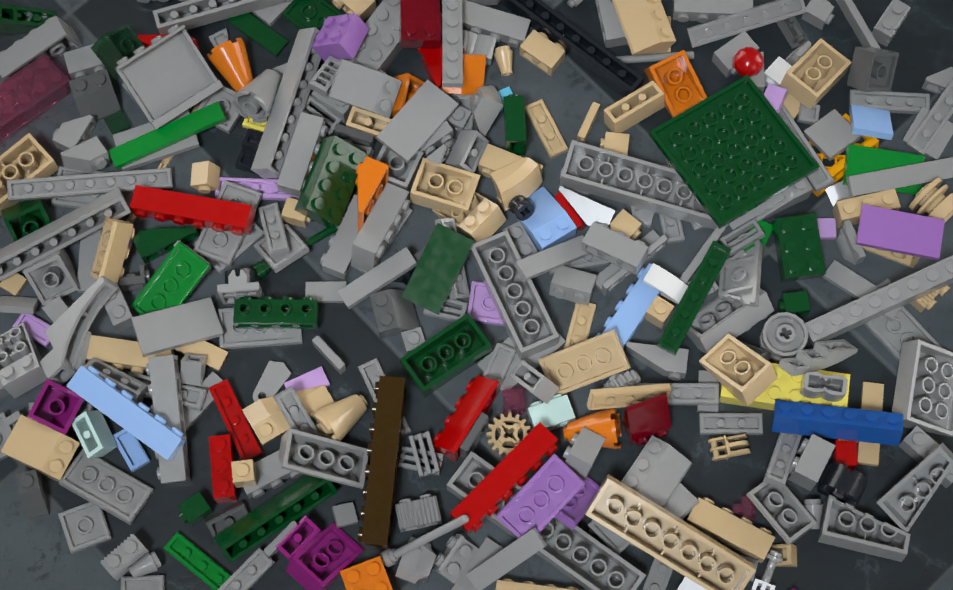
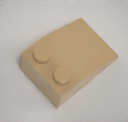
M423 158L410 191L411 203L431 209L468 212L481 175L446 164H438Z
M729 333L699 360V363L734 397L747 406L777 379L773 365Z
M20 415L0 452L32 469H36L39 473L55 481H60L80 443L54 429Z

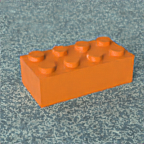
M380 556L340 571L346 590H393Z

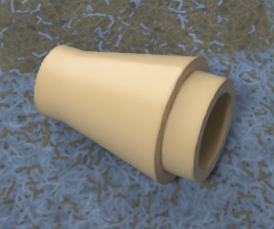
M510 46L495 48L493 55L500 69L501 76L512 75L513 50L510 49Z

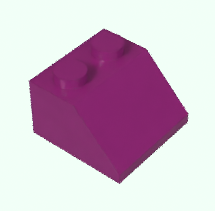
M47 379L27 417L66 435L84 399L75 392Z

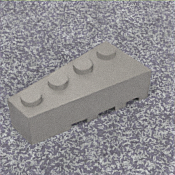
M942 442L876 502L903 531L908 533L953 466V453Z

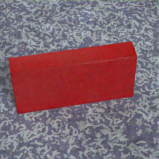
M562 193L556 194L554 197L567 212L577 229L580 231L584 230L587 227L584 220Z

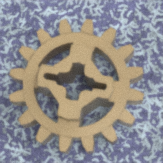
M509 412L508 417H505L502 413L500 414V420L494 417V425H488V429L492 432L486 433V437L491 438L487 443L488 445H494L492 452L498 450L499 457L503 453L507 456L521 442L517 437L521 430L523 438L531 430L530 426H524L527 421L526 419L519 420V414L513 418L511 412ZM496 430L501 434L497 441L495 438ZM506 432H507L508 434L513 433V438H512V439H511V437L505 438V433H506Z

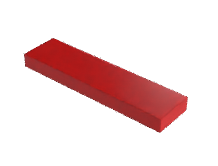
M228 379L209 387L241 459L250 460L262 455L263 453Z

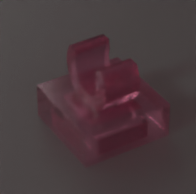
M741 496L742 504H733V513L743 515L748 520H757L755 505L748 496Z

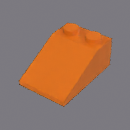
M684 50L645 69L649 81H654L665 94V107L672 118L707 98Z
M366 156L363 163L360 162L356 169V174H358L355 181L357 185L358 233L388 182L389 165Z

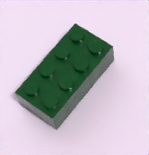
M337 136L324 137L295 211L326 228L338 227L355 187V181L358 176L356 174L357 166L360 162L363 163L367 153Z
M467 313L400 358V364L425 398L492 352V345L469 313Z

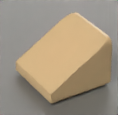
M771 545L772 550L782 553L781 558H783L782 563L777 562L776 567H797L796 545Z

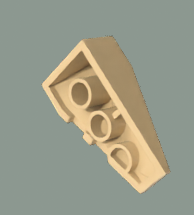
M325 385L295 391L308 415L317 409L334 403ZM273 396L259 399L242 409L263 446L286 433L291 428Z

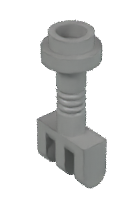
M770 549V552L766 555L769 561L762 580L755 577L751 590H757V586L761 587L760 590H775L776 585L771 584L770 581L777 562L782 563L783 558H781L782 553Z

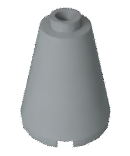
M266 69L236 92L233 97V106L245 119L250 117L253 119L252 122L262 123L267 120L281 83L279 73L276 70Z

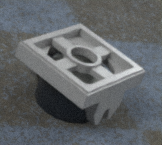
M233 268L225 272V284L217 285V292L223 304H234V299H240L243 296L252 297V299H261L263 297L260 284L256 282L255 271L252 269Z

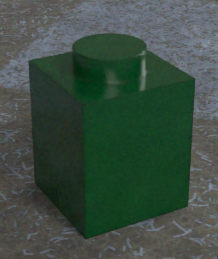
M807 291L784 293L780 301H778L779 313L788 312L798 317L808 316L811 310Z
M199 491L178 505L181 510L178 515L185 524L189 522L192 527L213 513Z

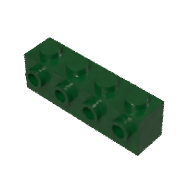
M243 296L240 299H234L233 323L236 329H318L319 305L318 301L312 297L293 300L292 297H282L281 299L261 297V299H252V297Z

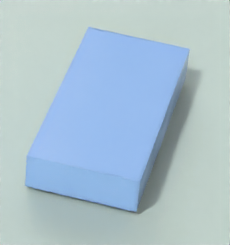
M123 429L113 435L118 449L132 473L151 462L139 440L127 430Z

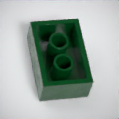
M816 213L776 218L772 222L781 283L821 278L825 275L826 271Z

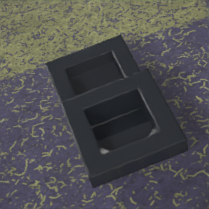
M248 128L242 142V149L235 163V169L255 173L250 169L263 132Z

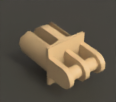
M746 433L729 437L724 435L723 437L709 439L708 443H711L710 452H713L712 461L728 460L729 457L751 454L749 448L742 449L749 446L748 441L743 440L747 438ZM717 442H722L723 446L718 447ZM724 450L725 455H719V451Z

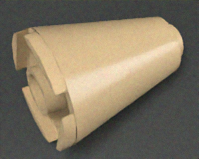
M353 394L311 412L309 416L313 423H315L321 437L341 442L367 411L366 406L368 404L362 395Z

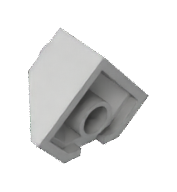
M493 85L479 87L476 93L472 94L469 103L477 129L484 137L504 105Z

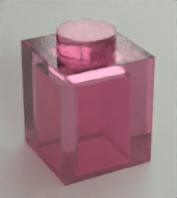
M523 388L502 390L504 416H508L509 412H511L512 416L517 414L525 415Z

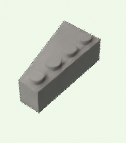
M55 15L48 18L38 28L31 30L24 38L15 41L11 47L0 52V75L2 79L12 84L34 72V67H44L50 63L51 58L57 55L63 57V53L67 52L66 50L74 46L78 49L83 45L73 28Z
M387 182L352 244L351 266L368 272L378 265L388 243L393 237L395 228L400 225L403 212H406L410 206L411 201L408 200L409 191Z
M829 494L824 504L818 542L902 562L908 553L911 534L886 522L883 523L868 513L864 514L854 509V506L848 503L844 504Z

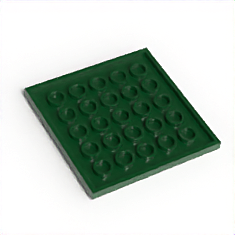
M748 75L649 132L651 139L719 229L819 169V165Z

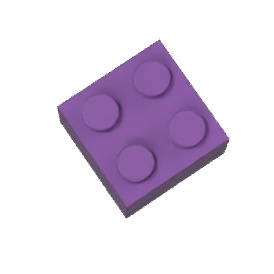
M356 13L330 16L324 21L322 29L316 35L312 48L324 61L330 55L338 60L353 59L369 28Z

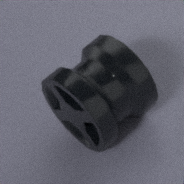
M523 195L515 196L509 202V210L520 221L527 220L534 212L533 205Z

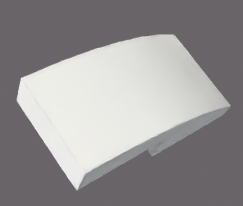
M654 263L643 280V283L660 291V295L679 304L688 288V285Z

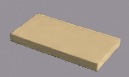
M615 329L538 359L545 377L559 387L554 395L568 393L631 368Z

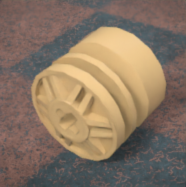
M938 177L926 184L915 195L909 208L914 211L921 206L916 213L917 215H923L927 212V217L943 219L946 222L953 215V193L947 197L944 195L948 189L946 184L939 190L937 189L943 182Z

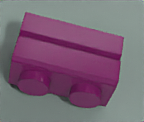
M304 516L299 521V525L296 524L275 547L290 562L295 554L322 532L308 517Z

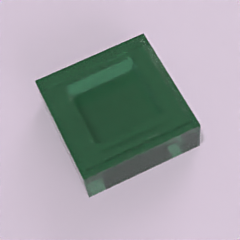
M122 110L104 118L112 135L131 128Z

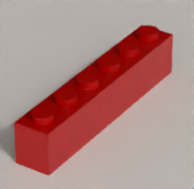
M139 185L135 186L129 206L134 215L142 219L151 217L160 222H165L166 220L173 221L177 225L191 224L199 229L208 227L216 232H223L225 230L238 236L243 234L250 235L256 214L252 205Z
M539 422L450 513L451 518L454 520L462 515H467L469 521L460 527L468 534L472 531L476 533L484 525L482 521L487 516L492 517L499 508L497 506L502 501L506 502L514 494L512 490L517 485L521 487L528 480L529 477L527 475L532 470L536 472L542 466V460L547 455L550 457L558 449L556 446L558 439Z

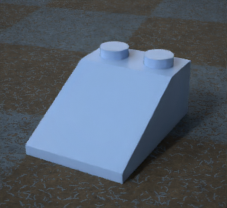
M544 187L534 191L526 198L533 205L534 212L530 218L520 222L539 252L576 236V225Z

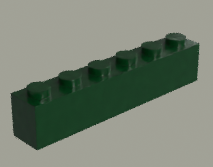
M306 475L213 538L229 563H232L289 525L292 521H295L336 494L337 490L329 480Z

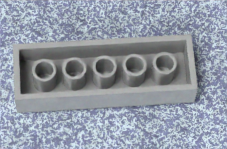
M505 230L473 244L470 251L472 260L517 350L516 352L520 360L557 345L559 335L532 280L524 282L514 266L516 261L521 260V257L508 231Z

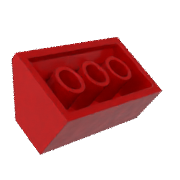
M478 375L475 380L471 379L465 389L467 393L464 398L460 397L455 404L456 411L453 415H448L444 422L446 427L442 433L438 432L433 440L435 451L457 462L460 457V446L482 412L486 414L497 397L499 382Z

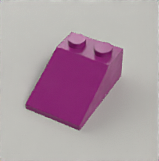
M333 522L291 558L285 571L306 590H327L341 576L340 571L349 568L364 550L342 529L337 528Z

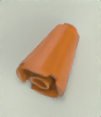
M236 38L237 42L234 43L228 40L211 50L212 55L207 54L209 60L235 92H238L253 80L245 42L242 38Z
M605 409L567 422V426L563 427L564 438L568 439L570 443L574 434H579L582 428L585 427L606 438L602 445L603 448L621 449L622 442L618 443V437H622L619 413L615 414L618 409Z

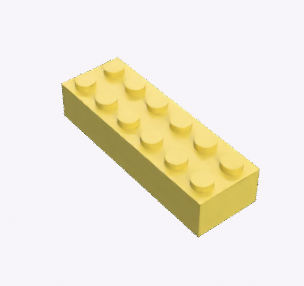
M776 363L771 364L777 379L749 406L734 397L720 383L719 403L773 410L775 400L847 408L851 374L824 370L815 371L825 376L840 375L848 379L846 395L838 402L827 401L821 397L812 399L802 396L800 388L804 374L791 376Z

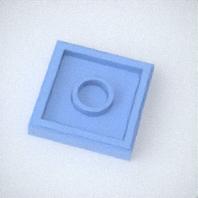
M850 105L849 115L852 134L892 140L894 134L890 111Z

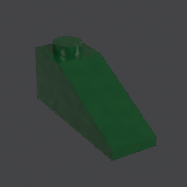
M0 4V32L10 34L30 32L44 24L48 18L54 17L56 11Z
M195 227L149 228L138 231L132 240L146 264L171 252L174 248L173 245L180 240L182 243L187 244L198 239L199 234Z

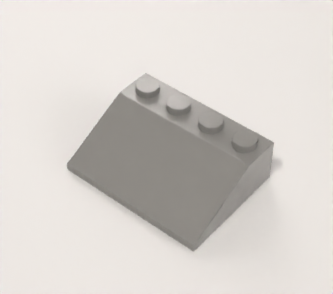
M919 339L902 343L892 413L903 414V427L914 429L918 426L924 432L953 437V352ZM946 357L952 358L948 363L940 364ZM928 374H933L931 377H925Z

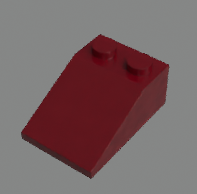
M400 0L399 47L439 49L441 42L440 0Z
M666 393L625 408L622 425L631 446L635 444L642 446L648 442L651 436L661 439L670 432L671 421Z

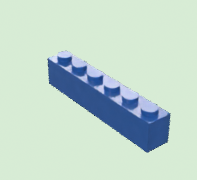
M775 400L772 415V432L806 436L814 434L823 438L899 446L903 433V414Z

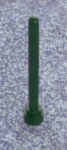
M325 228L303 242L307 247H310L337 232L338 228ZM258 261L252 265L259 279L267 276V273L270 272L269 269H271L264 261L261 263Z

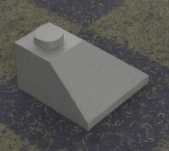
M64 248L23 270L43 306L51 298H56L57 296L61 298L79 289L73 263Z

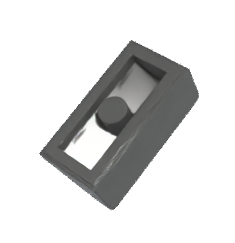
M239 500L206 517L204 520L212 537H214L249 512L244 502Z

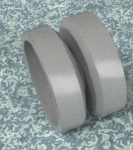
M788 312L777 313L771 316L764 324L759 337L760 348L772 353L770 360L779 363L783 358H794L798 350H803L808 340L807 327L804 321L795 314Z

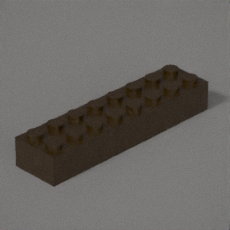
M380 376L379 382H375L374 394H376L377 402H373L372 415L375 423L370 425V435L373 441L368 444L367 456H369L370 464H366L365 469L368 485L363 487V498L366 503L365 506H361L360 519H362L363 528L359 527L358 540L364 550L384 551L390 548L407 392L406 380L403 377Z

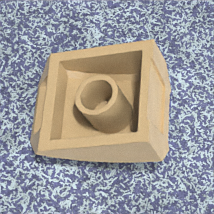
M525 157L490 173L497 193L498 203L504 212L509 210L508 205L512 198L518 195H523L525 198L529 197L543 182L539 165L529 157Z

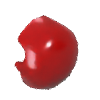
M753 47L740 49L732 60V67L736 69L740 76H756L764 66L763 56Z

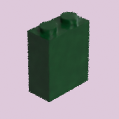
M510 94L503 97L505 148L508 152L522 156L526 155L524 95Z

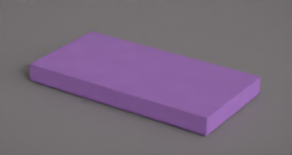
M863 204L855 245L938 261L945 220Z
M554 454L496 517L517 538H520L533 528H536L538 533H540L586 483Z

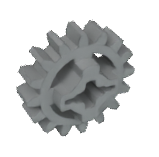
M634 370L621 372L611 376L603 384V388L637 386L641 378Z

